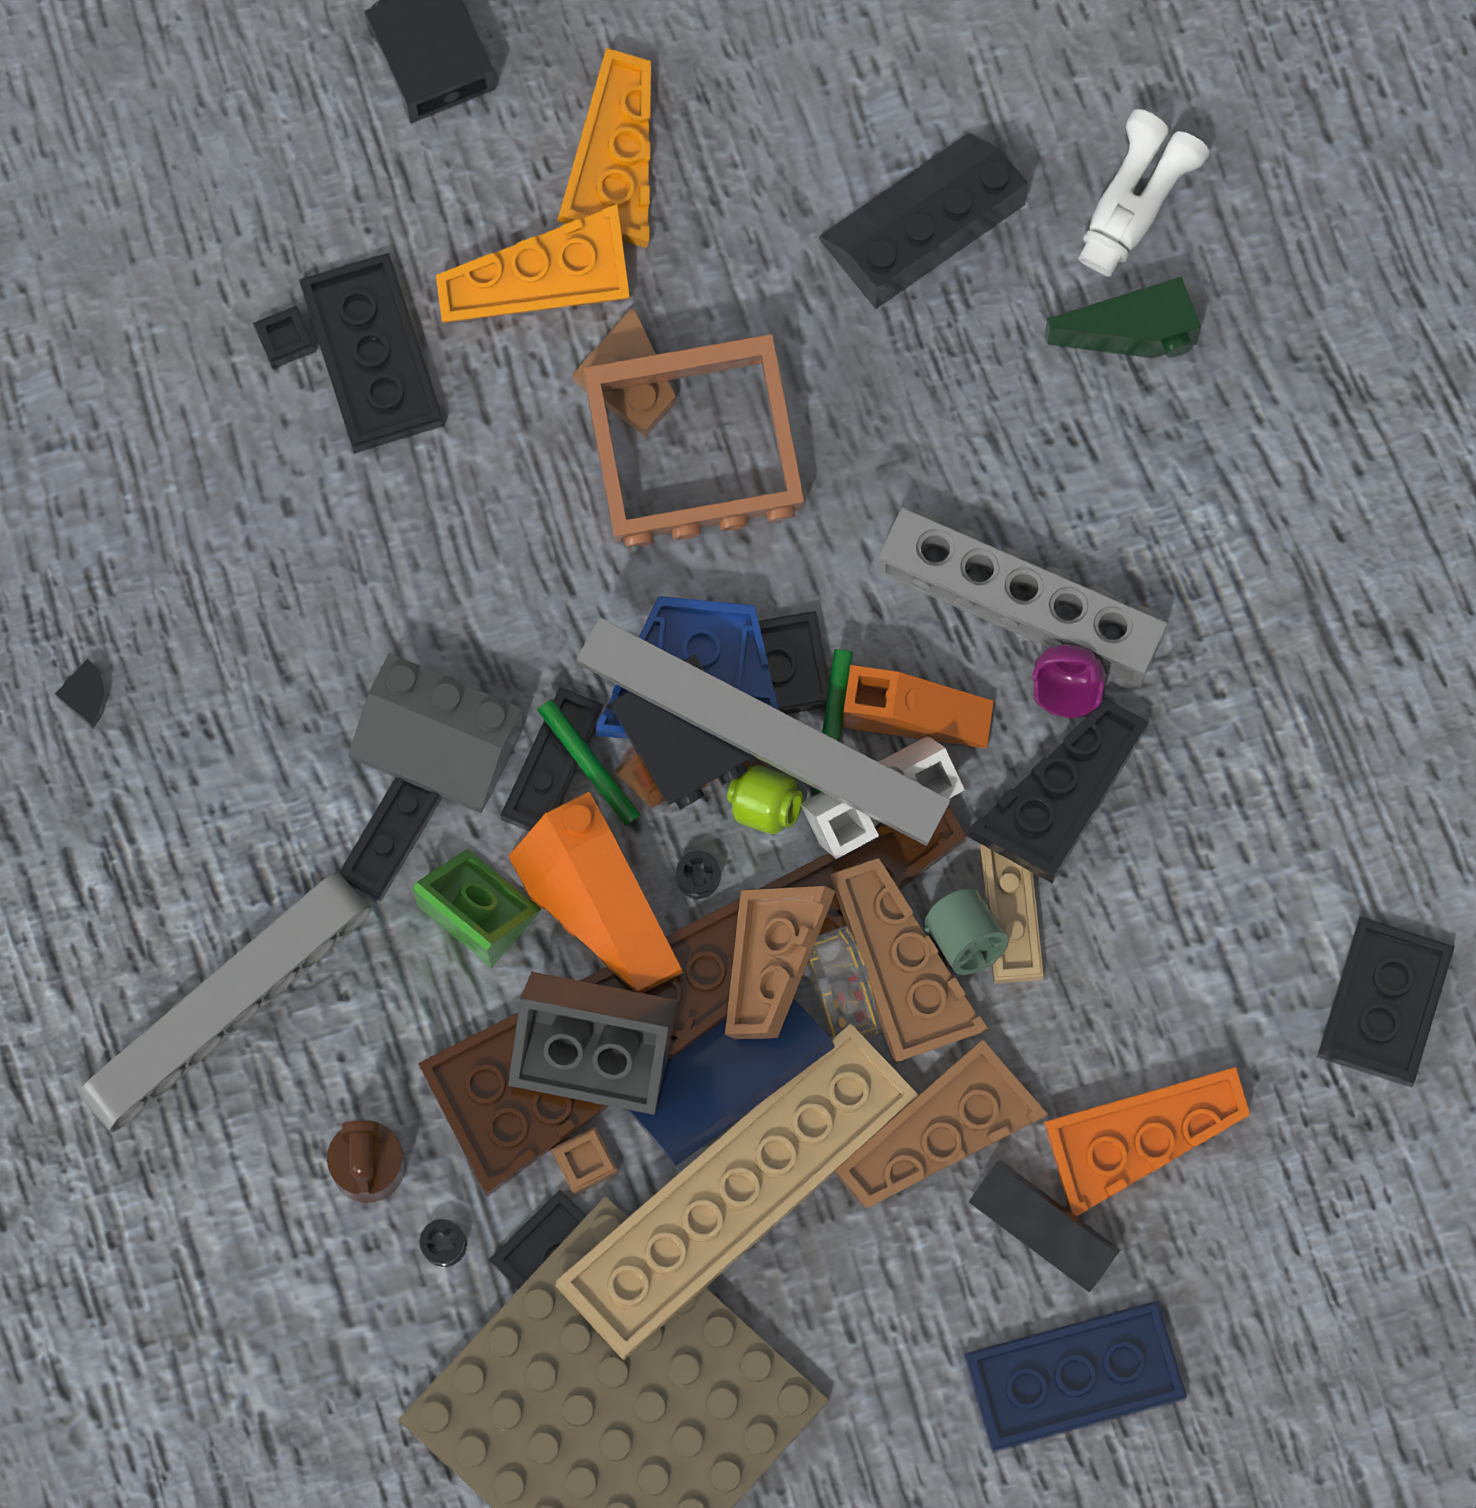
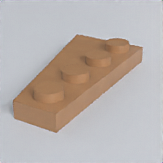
M982 1039L835 1170L834 1174L863 1208L867 1209L1048 1114Z

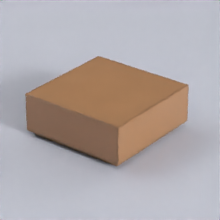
M596 1127L551 1149L573 1196L618 1174V1170Z

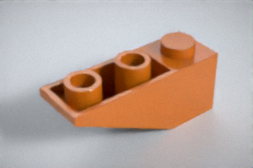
M850 665L843 712V728L915 739L929 736L936 742L987 749L994 701L902 672Z

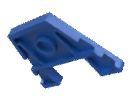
M658 596L639 638L681 660H685L695 654L706 673L779 710L755 605ZM616 684L609 703L629 691ZM606 708L597 722V736L628 739L619 722H614Z

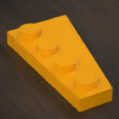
M606 48L557 222L567 224L617 204L622 241L647 248L649 244L651 61Z
M615 204L582 219L579 218L539 236L531 237L506 249L490 253L437 274L436 281L442 323L630 299L618 205Z

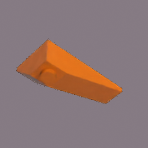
M590 792L545 813L508 856L530 899L541 909H546L555 917L570 935L576 936L597 955V958L634 992L644 993L682 974L680 964Z

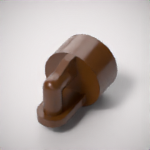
M357 1120L342 1123V1129L332 1139L327 1152L328 1169L337 1188L354 1201L372 1203L387 1198L399 1187L405 1174V1157L397 1137L386 1126L375 1121Z

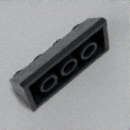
M967 133L821 234L819 240L872 306L877 309L1025 206L1028 182L999 147L971 133Z

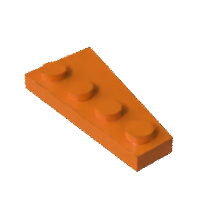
M1233 1067L1045 1121L1043 1124L1068 1209L1077 1217L1132 1183L1171 1162L1173 1159L1248 1117L1250 1112L1237 1068Z

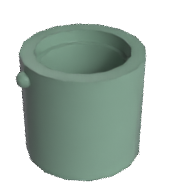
M972 888L957 890L940 899L929 910L924 923L926 926L924 932L932 935L955 973L960 975H970L986 969L1004 954L1009 943L1008 936L988 907L989 900L985 897L982 898L978 890Z

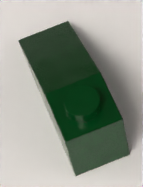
M1181 276L1047 318L1044 337L1047 345L1146 358H1155L1166 354L1168 358H1174L1189 352L1193 345L1197 344L1201 325Z

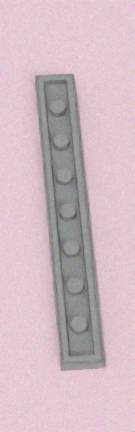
M600 617L576 659V664L925 846L928 845L950 802V799Z

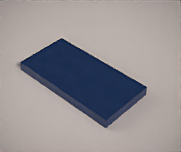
M794 998L778 1038H731L725 1035L727 1020L725 1018L667 1061L655 1115L626 1109L675 1166L835 1048L830 1036Z
M1158 1300L964 1353V1360L991 1454L1187 1399Z

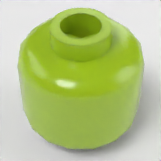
M756 764L747 768V772L731 781L727 791V801L732 804V814L736 822L749 828L775 835L783 831L785 827L790 828L796 823L802 810L800 803L803 802V794L798 790L797 781L791 775Z

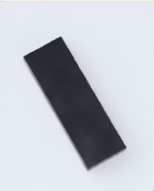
M559 687L554 698L555 703L587 745H589L597 722L605 710L604 704ZM545 720L500 815L501 820L527 831H530L545 813L561 806L579 767Z
M395 777L339 871L342 877L351 886L382 901L443 797L436 792H430L408 783L400 777Z
M1001 1160L995 1163L968 1201L1089 1293L1121 1251V1249Z

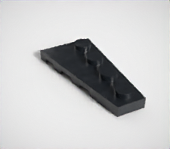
M1105 699L1096 710L1092 711L1063 739V743L1047 758L1041 759L1022 782L1014 789L1011 788L1006 792L988 814L968 828L967 837L1053 883L1146 732L1149 721Z

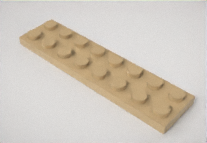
M851 1023L832 1039L835 1048L754 1107L556 1281L555 1286L623 1360L830 1178L840 1165L919 1096Z

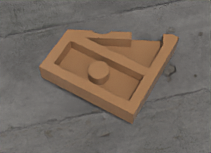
M630 309L572 374L573 382L585 391L584 367L656 355L635 311ZM669 381L602 392L605 406L645 437L648 436L676 404V396Z

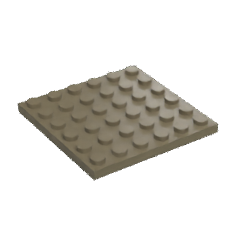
M605 1196L398 1420L491 1508H733L825 1407L829 1399L707 1288L703 1289L623 1360L555 1286L556 1281L629 1218Z

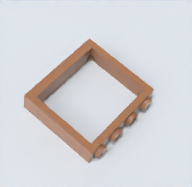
M772 334L583 368V377L614 543L625 542L626 548L638 545L643 547L653 544L654 536L672 533L673 540L688 539L701 535L700 528L719 525L720 531L738 530L749 526L748 519L766 516L768 523L781 522L782 519L796 517L795 511L803 509V492ZM762 364L786 491L626 520L602 392Z

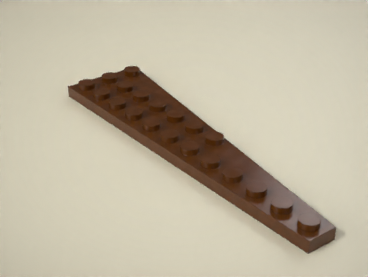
M948 804L927 846L884 824L876 828L879 835L877 838L837 859L827 853L759 889L827 886L834 890L829 875L879 858L900 890L964 843L966 835ZM836 893L810 956L848 929ZM740 899L665 936L683 973L643 994L678 1000L667 1061L727 1018ZM608 967L580 980L633 991ZM518 1012L418 1063L486 1197L609 1107L608 1105L508 1086Z

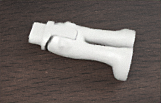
M1133 110L1127 120L1126 130L1130 142L1128 153L1117 175L1104 192L1096 207L1089 231L1083 237L1086 245L1078 257L1079 261L1105 276H1111L1119 262L1127 261L1128 252L1145 236L1163 201L1177 180L1184 173L1201 167L1210 155L1208 147L1197 137L1186 132L1178 131L1174 133L1144 191L1140 195H1135L1136 185L1156 153L1162 147L1169 131L1167 125L1159 117L1145 110Z

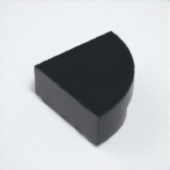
M87 659L55 695L60 702L92 729L95 727L103 713L105 693L99 672L93 663Z

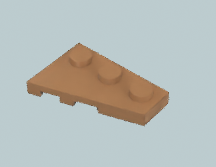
M827 886L741 890L725 1035L734 1039L778 1038L836 891Z

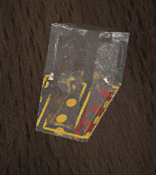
M849 926L818 935L807 967L831 1040L850 1023L864 1038L881 1033L866 964Z

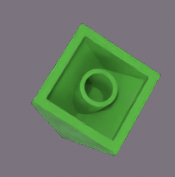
M468 848L417 881L413 887L417 906L491 968L541 911L537 905Z

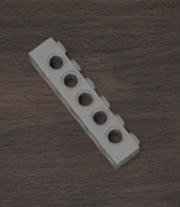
M901 508L878 555L877 573L1049 648L1063 644L1084 647L1100 659L1105 673L1141 688L1164 638L1167 623L1160 620L1158 613L1145 606L1135 605L1132 608L1116 601V597L1104 588L1090 586L1088 589L1074 583L1072 578L1060 569L1054 567L1042 569L1028 563V559L1014 549L1003 547L999 550L983 543L982 537L970 530L959 528L955 531L939 524V519L929 512L915 509L911 512ZM929 548H939L948 557L941 562L935 563L925 559L922 553ZM973 567H982L990 572L991 577L986 581L977 582L970 579L966 572ZM1017 586H1026L1033 590L1036 596L1028 601H1020L1014 598L1010 591ZM1069 605L1074 607L1080 616L1074 620H1063L1056 615L1054 610L1059 606ZM1107 624H1113L1123 631L1124 636L1117 640H1110L1101 635L1099 628Z

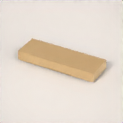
M979 843L985 898L989 900V909L1009 938L1008 947L1004 954L992 964L994 984L1043 980L1044 973L1033 873Z

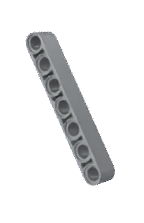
M336 872L329 875L95 1073L82 1086L78 1096L110 1132L120 1130L359 927L371 912L370 906L340 873Z

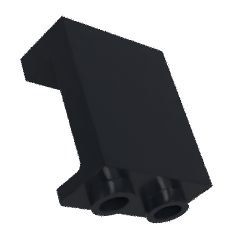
M378 0L371 8L364 10L367 29L371 37L375 38L402 98L403 109L410 124L496 90L494 70L461 0Z
M695 654L683 660L705 672ZM630 691L606 705L614 722L618 721L659 791L662 797L660 801L664 807L675 802L679 810L685 808L705 796L701 789L703 785L718 778L721 785H724L747 772L743 762L754 757Z

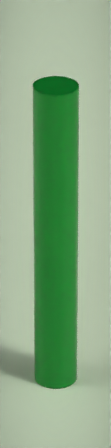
M834 649L822 733L840 742L853 652ZM813 788V794H819L822 792L816 788Z
M551 698L537 709L538 713L623 824L626 826L640 816L639 811L555 701Z

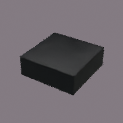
M297 305L253 323L272 369L316 352Z

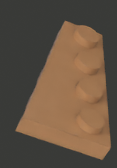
M879 858L829 875L893 1063L989 1030L980 1015L977 1016L966 999V993L957 979L952 977L938 955L939 951L929 935H925L913 916V910Z

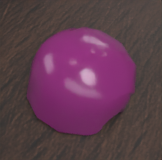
M1063 644L1047 648L1035 661L1031 677L1034 682L1033 697L1035 702L1053 715L1071 719L1088 716L1099 707L1105 686V672L1100 659L1093 652L1081 646Z

